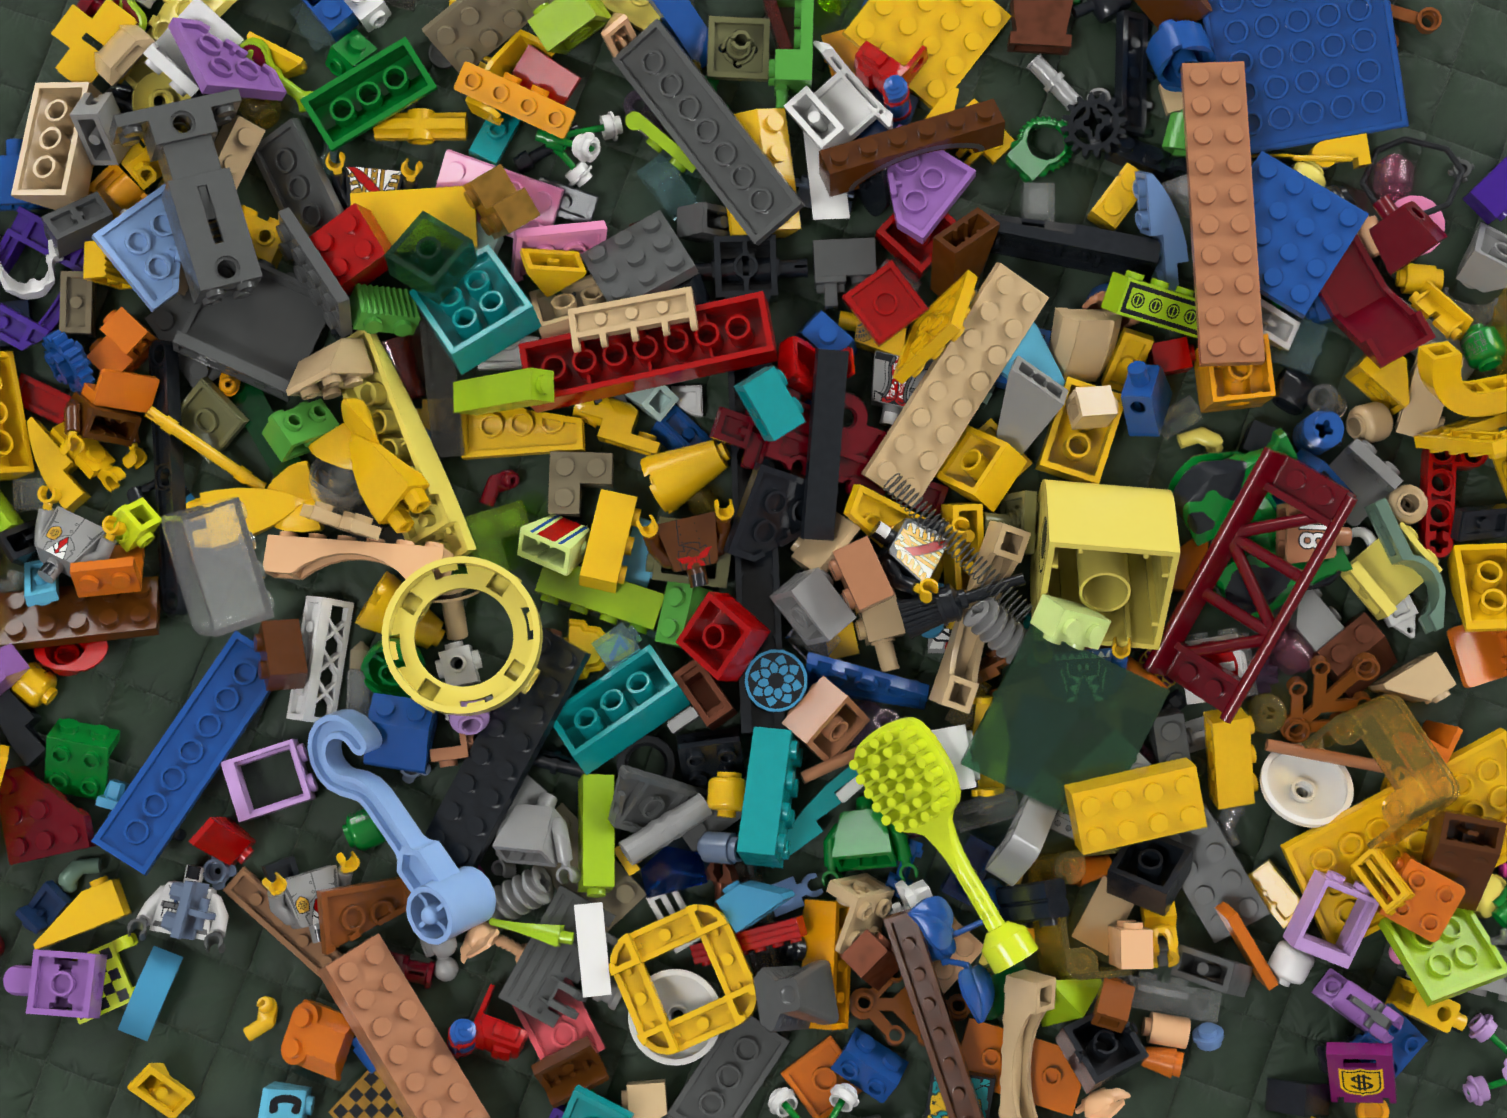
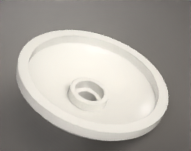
M1300 742V743H1294V744H1299V745H1304V746H1309V747H1315V748L1324 749V748H1322V747H1319V746L1313 745V744H1309V743H1301V742ZM1271 752L1264 761L1260 771L1261 791L1269 806L1279 816L1299 826L1318 828L1326 825L1341 812L1350 808L1353 801L1354 787L1352 778L1347 768L1342 765Z
M668 969L650 976L669 1021L674 1019V1012L676 1010L686 1014L719 999L712 985L692 971ZM628 1011L630 1033L638 1048L652 1060L665 1065L678 1066L694 1062L706 1055L719 1038V1035L675 1054H659L641 1044L636 1036L638 1033Z

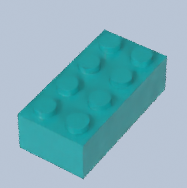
M649 644L568 699L553 727L584 773L588 775L691 703Z
M754 727L737 843V853L747 865L783 868L784 859L789 860L791 841L787 840L788 828L793 829L795 821V810L791 809L792 797L797 798L799 791V779H795L796 767H801L803 761V748H799V741L796 740L792 730Z

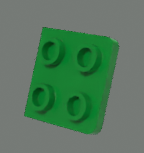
M59 718L46 737L44 783H49L64 794L96 800L97 796L104 794L108 785L109 756L120 741V730L112 729L105 725L82 723L75 719Z

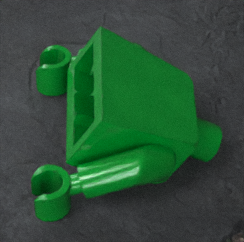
M865 796L858 797L856 799V810L843 811L839 815L838 823L833 825L825 837L823 851L824 866L827 867V872L821 878L822 884L825 887H828L831 874L838 879L844 877L841 873L843 871L898 866V861H901L902 864L899 876L903 881H906L903 873L905 867H912L915 877H918L919 869L910 861L912 853L907 834L897 832L892 824L883 825L881 822L883 815L881 812L873 811L872 804L874 802L871 798L868 799Z

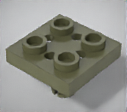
M709 16L706 79L768 82L770 19ZM719 46H721V50H724V48H725V46H726V52H725V53L720 52L719 49H718ZM737 61L736 66L742 65V67L737 69L733 66V63Z
M1025 490L1006 494L998 505V514L983 512L984 531L987 530L991 520L1030 532L1031 536L1024 556L1034 554L1038 536L1035 531L1036 517L1039 512V503L1036 500L1037 491Z

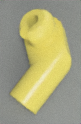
M1199 427L1177 434V441L1181 449L1200 444L1206 447L1208 453H1219L1223 450L1222 444L1224 441L1220 434L1207 428Z

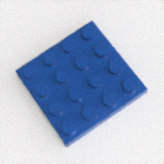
M1261 151L1252 165L1260 294L1303 319L1369 213Z

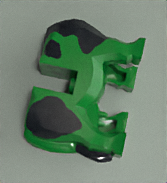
M1281 428L1275 430L1267 447L1298 459L1286 433ZM1264 448L1246 454L1232 451L1194 455L1176 471L1168 489L1173 493L1176 512L1182 518L1197 546L1214 539ZM1267 492L1250 523L1276 518V503L1271 493ZM1276 531L1247 537L1276 555ZM1336 546L1335 558L1324 559L1307 590L1328 586L1337 580L1341 571L1345 572L1353 569L1342 546ZM1244 551L1268 605L1273 612L1285 603L1296 582ZM1231 556L1216 583V587L1222 597L1259 618L1256 607ZM1307 562L1293 563L1292 565L1303 570Z

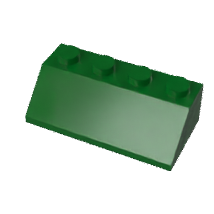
M405 36L303 97L300 101L331 152H334L438 88Z

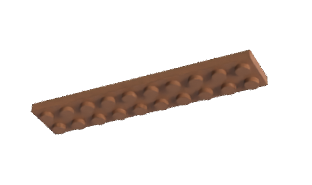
M1244 61L1182 63L1180 72L1199 367L1263 365L1265 354Z

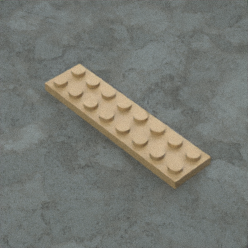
M996 262L969 304L971 311L963 322L965 329L962 335L955 342L950 340L945 345L940 356L932 362L861 474L883 488L891 477L900 473V476H903L902 479L890 489L889 493L894 492L900 483L907 480L905 485L894 493V496L897 497L907 485L911 484L910 488L898 499L902 501L906 494L915 488V491L903 501L907 504L919 492L918 497L909 504L912 507L928 488L1049 297L1002 263ZM899 474L896 475L893 479H891L885 488L889 487L897 479Z

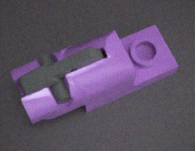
M1329 968L1311 992L1315 997L1361 1030L1367 1031L1385 1044L1394 1039L1387 1031L1391 1025L1399 1030L1402 1028L1404 1018L1353 981L1347 980L1332 968Z

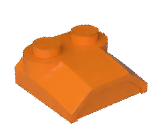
M304 999L301 1004L296 1006L292 1013L281 1045V1055L284 1061L290 1065H298L333 1080L340 1081L355 1034L342 1012L314 1000Z

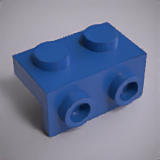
M856 1027L831 1069L880 1103H884L898 1086L909 1062Z

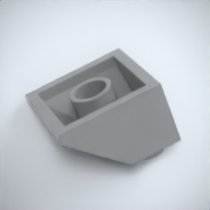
M1481 222L1459 264L1456 279L1465 287L1477 289L1483 293L1507 288V235Z

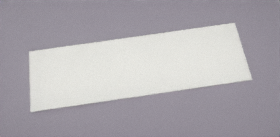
M803 131L813 220L850 218L847 192L833 197L829 196L819 175L820 149Z

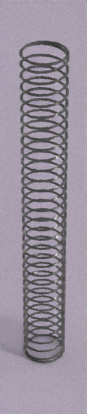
M897 473L893 477H891L884 485L883 490H888V495L892 494V499H896V503H900V507H905L904 511H909V516H913V520H917V524H922L921 528H926V533L930 532V537H934V541H939L938 545H943V550L948 549L947 554H951V558H956L955 562H960V567L965 566L964 571L969 570L968 575H973V580L978 579L977 584L982 583L981 588H986V593L991 591L990 597L995 596L994 601L1000 600L998 605L1001 606L1004 604L1003 610L1008 609L1007 614L1013 613L1011 616L1012 619L1017 617L1015 622H1019L1020 620H1022L1030 612L1033 605L1028 604L1022 610L1021 613L1013 617L1016 610L1026 602L1027 599H1025L1019 604V606L1015 610L1008 613L1010 608L1022 597V595H1020L1010 606L1004 608L1007 602L1011 598H1013L1018 592L1015 591L1008 598V600L1000 604L1003 597L1006 596L1014 588V586H1012L1005 592V594L1002 597L995 600L997 595L1009 584V582H1007L996 594L991 596L994 589L997 586H999L1005 578H1002L991 590L987 591V589L990 586V584H992L1001 575V573L997 574L988 585L982 587L984 582L995 573L996 569H994L983 581L978 583L981 576L984 575L992 567V565H989L980 576L974 578L975 574L983 566H985V564L988 561L986 560L975 572L970 574L972 568L983 559V556H981L972 565V567L965 570L968 563H970L979 554V552L975 553L966 564L961 566L963 560L966 557H968L974 551L975 548H972L963 557V559L957 561L959 555H961L971 545V543H969L961 550V552L958 555L952 557L954 552L966 542V539L960 542V544L952 552L948 553L950 547L953 546L962 537V535H959L951 543L949 547L944 548L945 544L949 540H951L957 534L958 531L953 532L944 543L940 544L942 538H944L953 529V526H951L942 535L941 538L935 540L936 536L949 525V522L945 523L935 535L931 536L933 530L936 529L945 520V518H942L934 526L932 530L927 532L928 527L931 524H933L940 517L941 514L936 515L927 526L923 527L924 522L934 515L936 509L933 510L925 518L923 522L918 523L919 519L932 508V505L928 506L920 515V517L914 519L916 513L923 509L928 503V501H925L916 510L915 513L910 515L911 510L915 508L923 500L924 497L919 498L911 507V509L906 510V507L918 497L919 492L916 493L908 501L906 505L901 506L903 501L906 500L915 491V488L910 490L902 501L897 502L898 498L910 488L911 484L907 485L897 497L893 498L894 493L901 489L905 485L907 480H904L902 483H900V485L895 489V491L889 494L890 489L894 487L902 479L903 476H900V473ZM899 474L897 479L889 487L885 488L890 480ZM1026 610H1028L1027 613H1026L1023 617L1020 618V616H1021Z

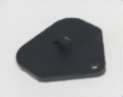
M886 168L859 184V189L855 190L864 207L872 216L883 214L890 205Z

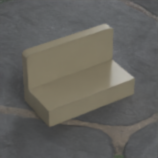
M61 271L59 330L61 333L87 335L89 338H95L97 283L83 279V271Z

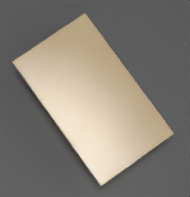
M1103 876L1071 937L1108 956V926H1117V920H1127L1135 904L1107 893V877Z

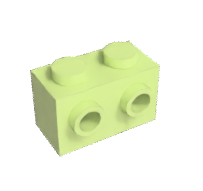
M1042 594L1030 623L1044 633L1043 638L1057 645H1061V642L1064 641L1069 646L1083 651L1085 647L1099 650L1111 621L1099 612L1089 609L1084 604Z

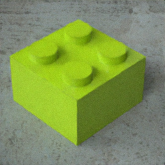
M554 0L550 4L545 2L533 11L534 16L527 21L547 52L566 55L604 27L611 18V14L601 0Z

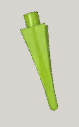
M495 918L489 919L491 926L514 931L554 947H561V943L572 945L575 937L574 932L564 930L565 925L533 924Z

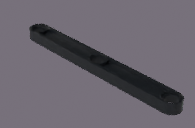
M155 340L150 345L148 353L149 376L157 377L160 382L152 406L166 416H171L182 426L178 352L173 351L172 341ZM164 348V358L162 359V351ZM152 421L156 513L162 519L157 528L161 605L167 615H184L191 606L183 442L174 435H169L160 429V426ZM169 472H170V475H171L170 484H169V479H168V478H169ZM175 596H177V606H175Z

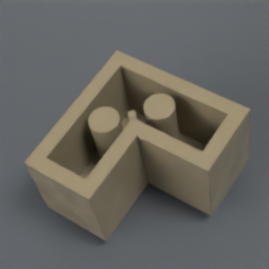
M550 451L548 514L560 515L564 518H581L582 488L613 489V453Z

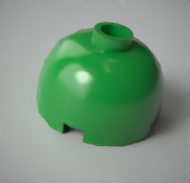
M391 637L390 641L396 642L399 659L393 660L395 666L398 668L405 667L400 648V638ZM382 640L378 641L369 649L361 664V672L363 671L366 677L364 680L365 685L373 693L411 698L391 674L383 653ZM416 646L418 657L423 666L425 667L424 657L420 649Z

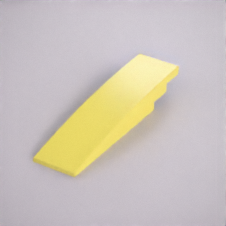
M357 330L347 338H362L364 340L374 374L362 379L363 384L357 387L341 390L343 398L363 400L371 412L380 445L408 466L422 473L430 484L425 493L431 504L421 513H413L412 511L408 513L414 521V526L409 532L402 533L404 539L413 541L415 545L425 546V543L429 541L442 543L445 549L454 554V557L467 556L477 550L452 486L419 414L376 333L369 334L363 330Z

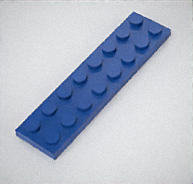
M235 630L91 840V842L145 876L148 875L219 770L221 762L225 761L271 693V691H266L265 680L259 679L258 661H261L260 652H255L252 640Z

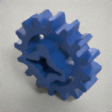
M59 329L42 338L44 341L42 345L46 349L44 351L46 354L44 356L45 362L50 366L54 377L59 383L64 382L65 385L68 384L73 392H82L84 382L94 384L95 379L91 375L93 373L92 362L88 359L83 346L78 341L74 342L72 338L68 339L66 333H61Z

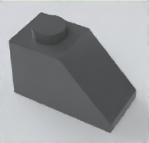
M699 202L677 208L678 238L694 242H714V236H730L725 206Z

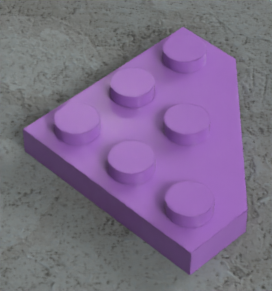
M172 18L168 28L202 94H214L238 88L240 96L244 98L282 101L287 91L275 69L265 63L261 67L246 57L248 54L246 50L229 39L223 42L210 34L209 30L211 27L200 20Z
M944 150L921 154L887 167V182L897 229L923 244L976 177V170Z

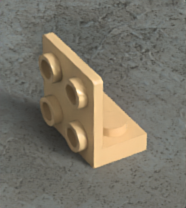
M868 873L830 880L826 892L836 897V901L839 904L850 907L835 947L836 952L843 954L866 929L875 936L879 932L882 933L883 919L891 910V900L895 890L885 886L884 883Z

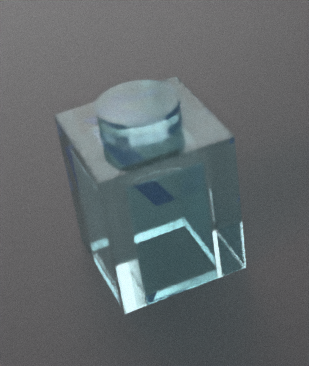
M622 622L591 644L611 671L641 650L638 643L642 639L633 625L626 628Z

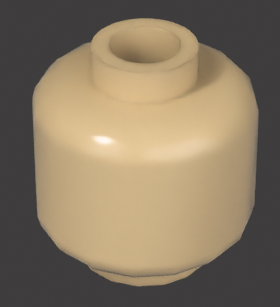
M1377 401L1355 406L1350 410L1346 420L1348 434L1354 440L1358 438L1360 441L1366 440L1369 443L1385 440L1390 436L1393 429V416L1390 410L1383 403Z
M1410 484L1401 485L1386 496L1398 523L1404 522L1405 525L1410 526L1420 521L1426 515L1428 500L1425 493L1417 486Z

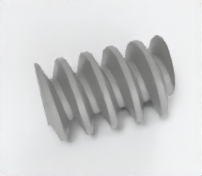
M993 597L982 599L967 611L963 618V624L966 627H971V632L979 635L982 642H988V647L992 651L996 650L998 657H1006L1005 661L1007 664L1019 661L1030 650L1033 641L1032 633L1024 628L1022 623L1015 622L1016 618L1012 619V614H1007V609L1003 610V606H999V602L994 601Z
M534 865L532 871L529 869L524 870L522 876L519 874L515 875L512 881L505 880L502 886H494L496 906L491 918L506 921L521 918L522 915H526L532 910L550 903L554 896V888L547 870L543 866Z

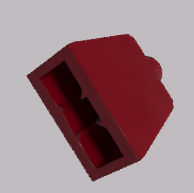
M1387 194L1372 205L1382 220L1370 228L1369 231L1390 275L1403 269L1447 238L1445 232L1413 201L1397 208Z

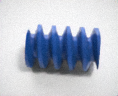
M1333 411L1314 412L1297 423L1293 429V443L1298 451L1303 448L1315 456L1320 455L1337 445L1343 438V421Z

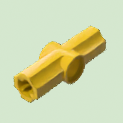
M426 108L409 109L407 113H397L373 127L375 141H407L415 145H430L434 141H467V113H435V111Z

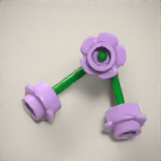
M1481 1013L1474 1016L1468 1024L1470 1028L1469 1037L1471 1039L1476 1038L1480 1043L1490 1039L1507 1055V1045L1494 1034L1498 1024L1493 1021V1016L1491 1014L1483 1016ZM1507 1058L1504 1061L1505 1067L1502 1069L1504 1077L1502 1079L1487 1083L1482 1076L1473 1077L1470 1075L1467 1077L1466 1084H1463V1092L1468 1102H1474L1476 1105L1482 1106L1483 1102L1490 1100V1090L1507 1085Z

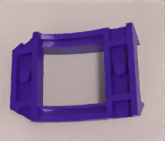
M21 206L17 209L18 214L11 228L7 229L0 242V262L8 274L26 245L44 255L49 254L48 240L45 236L41 215ZM84 247L64 256V260L59 263L72 269V271H83ZM60 292L39 323L0 302V339L21 351L43 340L42 338L50 334L59 323Z

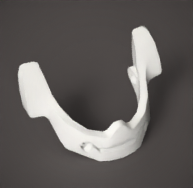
M52 239L48 240L49 254H46L48 271L40 281L32 278L27 283L17 282L8 275L0 262V281L6 292L25 300L37 299L47 295L55 284V264L64 260V257L59 259L56 255Z

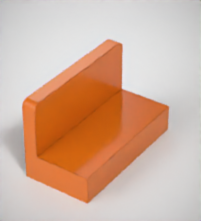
M102 369L97 384L84 382L81 394L95 406L146 413L153 405L160 380L155 376Z
M1426 720L1418 736L1399 732L1390 742L1414 756L1448 763L1463 729L1458 726Z

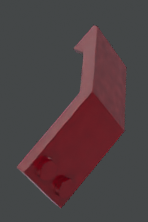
M1356 234L1318 296L1334 324L1381 369L1418 348V346L1436 338L1421 310L1414 312L1387 286L1358 234Z

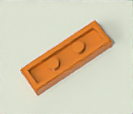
M1224 901L1214 907L1249 966L1253 967L1252 972L1256 979L1269 991L1278 985L1276 977L1239 914Z

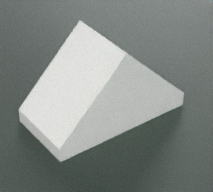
M1261 299L1263 334L1268 333L1271 346L1289 351L1301 323Z

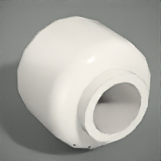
M1282 940L1277 944L1267 964L1274 973L1278 983L1289 987L1291 983L1297 985L1304 983L1314 965L1315 959L1311 954L1295 949L1287 941Z

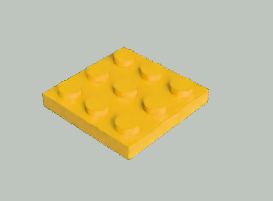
M967 270L928 307V312L911 323L893 374V378L899 383L903 384L911 376L916 378L930 358L933 360L937 359L950 340L955 342L962 335L965 329L963 322L971 311L969 304L976 295L974 288L978 279L970 270Z

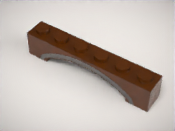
M994 99L983 101L820 150L819 175L829 196L833 197L859 189V184L874 174L898 162L921 154L957 148L972 149L974 153L1001 146L1004 140L1005 120Z

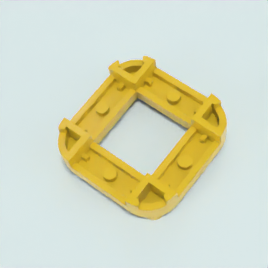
M703 904L689 905L678 912L623 935L617 940L618 942L612 950L609 964L610 974L615 978L638 1033L636 1035L643 1046H646L653 1052L671 1055L684 1051L743 1024L753 1015L758 1007L754 977L737 937L725 915L714 906ZM697 938H701L725 996L669 1021L644 962Z

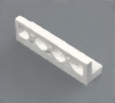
M306 596L301 634L308 675L303 689H291L286 719L315 723V721L322 718L314 716L316 703L322 698L327 704L326 715L337 711L354 603L326 597ZM332 606L343 608L341 621L336 625L330 619ZM333 636L337 642L336 652L329 656L325 650L326 641ZM328 667L332 673V679L324 687L320 677L321 672Z

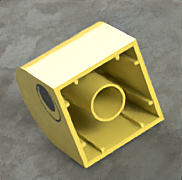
M1043 479L1037 497L1039 503V512L1035 524V531L1038 535L1037 546L1034 549V554H1031L1030 598L1031 605H1033L1031 618L1042 594L1084 604L1089 609L1097 611L1108 618L1111 623L1101 645L1112 646L1113 638L1117 637L1116 644L1124 647L1128 643V638H1130L1131 648L1159 650L1181 553L1175 501L1172 491L1169 489ZM1032 625L1033 640L1047 641L1043 638L1044 633Z

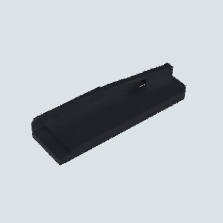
M990 213V216L1000 223V228L990 253L1112 276L1113 272L1125 275L1126 270L1145 275L1143 281L1148 283L1158 264L1160 243L1157 239L1080 224L1074 225L1023 219Z

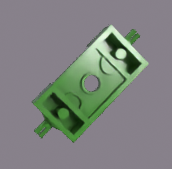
M776 0V7H795L794 27H800V29H794L793 49H775V59H769L768 86H774V96H776L775 108H784V105L788 102V96H795L806 85L811 90L814 0Z

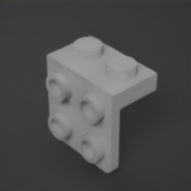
M1358 438L1352 441L1329 465L1349 489L1357 495L1356 499L1358 501L1346 520V523L1352 527L1358 526L1368 516L1364 507L1385 498L1404 481L1398 476L1400 471L1391 462L1386 461L1384 463L1375 455L1377 450L1372 444L1366 440L1360 441Z

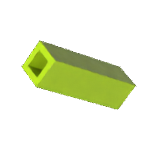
M525 368L453 382L454 413L483 415L553 403L554 371Z
M583 774L578 781V869L581 874L578 882V892H587V897H605L606 893H610L615 887L614 827L608 820L614 795V775Z

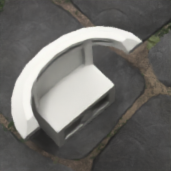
M814 41L813 45L836 74L814 93L806 85L784 105L792 119L820 150L854 140L876 119L888 130L892 129L893 114L891 111L886 109L873 96L830 44Z

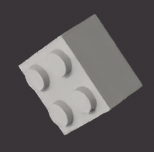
M819 567L796 573L769 596L807 646L830 641L857 618L852 609L845 603L842 595H839L832 586L834 582L830 575L824 570H820Z

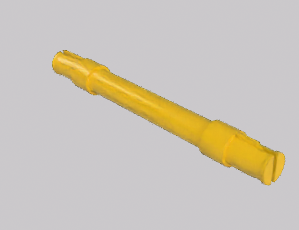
M153 406L146 412L145 417L159 425L160 429L169 435L172 434L233 475V478L243 485L246 484L250 488L266 487L267 483L253 475L249 469L243 465H238L182 427L171 416H166Z

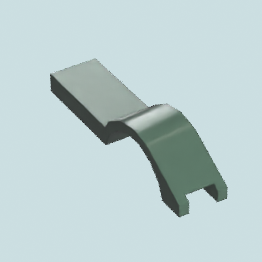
M1386 497L1364 507L1391 564L1412 568L1422 577L1427 587L1428 602L1425 611L1418 618L1424 633L1428 634L1444 628L1446 589L1442 575L1433 563L1421 556L1413 555Z

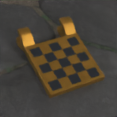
M368 1070L328 1112L333 1118H405L378 1072L370 1074Z

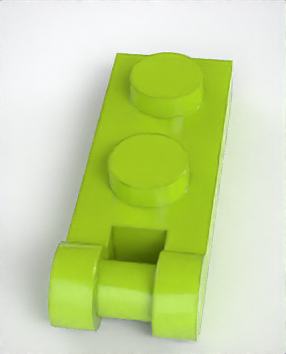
M637 111L627 114L625 119L626 126L631 130L640 129L649 137L646 140L649 146L659 154L664 149L672 156L669 162L682 173L686 169L691 173L695 171V166L678 144Z

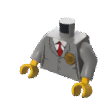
M42 485L37 491V496L43 502V506H40L38 509L34 546L40 561L43 563L37 572L44 581L53 583L60 573L71 577L70 563L109 559L117 542L115 537L121 536L126 532V524L119 521L113 529L117 518L107 516L104 518L101 527L60 506L53 509V504H56L61 499V492L54 488L51 498L48 499V486Z
M351 851V857L347 861L342 852L337 854L336 860L340 864L338 869L337 865H326L288 878H283L276 872V880L274 882L264 878L262 884L268 890L270 911L285 925L291 926L292 929L309 927L312 942H321L316 891L351 885L353 871L360 864L359 858L354 851Z

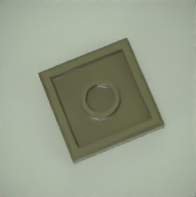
M208 376L201 378L181 403L182 427L221 453L224 452L249 422V419ZM200 454L209 464L213 463L208 458Z

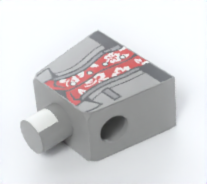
M875 351L872 370L871 405L883 408L879 424L891 427L928 368L923 370L916 378L911 376L901 384L893 378L900 356Z

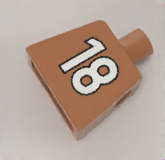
M1287 503L1276 505V518L1303 513ZM1318 523L1276 531V555L1290 564L1308 562L1327 527ZM1342 527L1325 559L1335 558L1336 546H1350L1352 542L1351 528Z

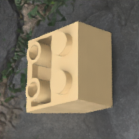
M341 338L299 361L286 389L287 396H301L303 400L323 396L324 400H329L342 394L341 390L345 388H353L363 384L362 379L374 374L364 340L362 338Z

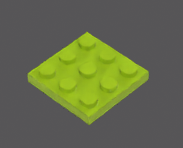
M1457 908L1439 940L1436 942H1430L1388 918H1383L1378 924L1427 1007L1507 977V964L1474 911Z

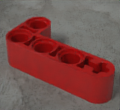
M1422 449L1420 489L1427 497L1428 509L1426 515L1418 521V541L1425 549L1432 551L1438 559L1447 556L1453 547V539L1450 536L1455 513L1456 470L1469 471L1485 463L1488 455L1477 456L1474 463L1466 460L1464 453L1449 455L1448 451H1444L1445 457L1441 461L1435 458L1434 454L1429 452V449ZM1434 476L1439 477L1443 481L1444 487L1441 492L1432 486ZM1432 507H1437L1442 512V520L1440 522L1432 519L1430 513ZM1441 528V532L1437 533L1435 529ZM1434 540L1436 544H1440V549L1436 550L1435 547L1430 546V541Z

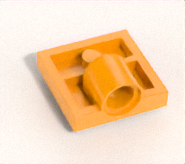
M109 165L90 183L88 195L96 191L99 193L113 213V220L121 215L120 211L122 209H129L148 196L118 165Z

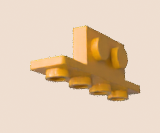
M464 62L455 82L454 90L561 139L566 138L576 115L575 110L548 98L549 91L534 84L531 89L521 86L522 79L505 72L502 77L470 62Z

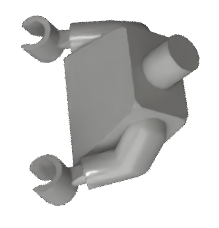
M543 792L540 793L536 805H516L510 816L500 825L492 845L496 850L495 855L499 857L491 866V870L495 875L513 878L516 874L515 863L556 867L558 863H561V867L556 872L558 882L567 884L568 872L571 883L579 882L581 877L579 869L570 865L573 856L567 823L555 809L558 801L555 796Z

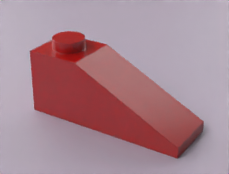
M230 816L210 817L188 842L231 866L236 865L238 862L241 865L244 864L254 853L255 850L251 847L257 841Z

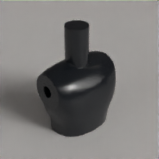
M1087 0V2L1072 7L1071 11L1075 19L1093 13L1096 19L1104 24L1116 18L1117 12L1130 8L1131 0Z
M1304 357L1297 371L1285 367L1280 372L1275 383L1276 396L1272 398V402L1278 408L1291 415H1300L1304 408L1314 399L1319 388L1308 378L1315 363L1313 359Z

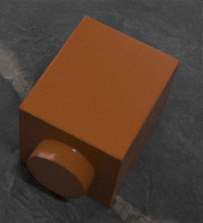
M1104 978L1098 990L1091 1024L1122 1033L1128 1022L1136 987L1128 985L1122 979Z

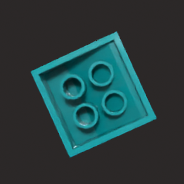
M489 244L409 291L412 299L461 375L542 327L533 305Z

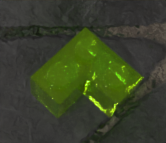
M523 500L464 517L477 549L472 552L473 557L488 560L509 572H513L504 542L519 538L520 527L531 523Z

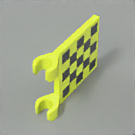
M131 933L130 937L126 934L87 952L107 955L100 1016L129 1003L135 986L133 987L119 952L139 943L135 933ZM77 1018V1021L81 1025L94 1018Z

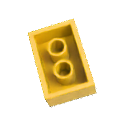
M1067 377L1063 385L1064 388L1069 390L1067 398L1076 387L1095 386L1071 377ZM1112 391L1113 396L1118 401V414L1107 427L1072 430L1066 403H1064V406L1050 422L1035 469L1072 482L1099 484L1123 411L1121 394Z

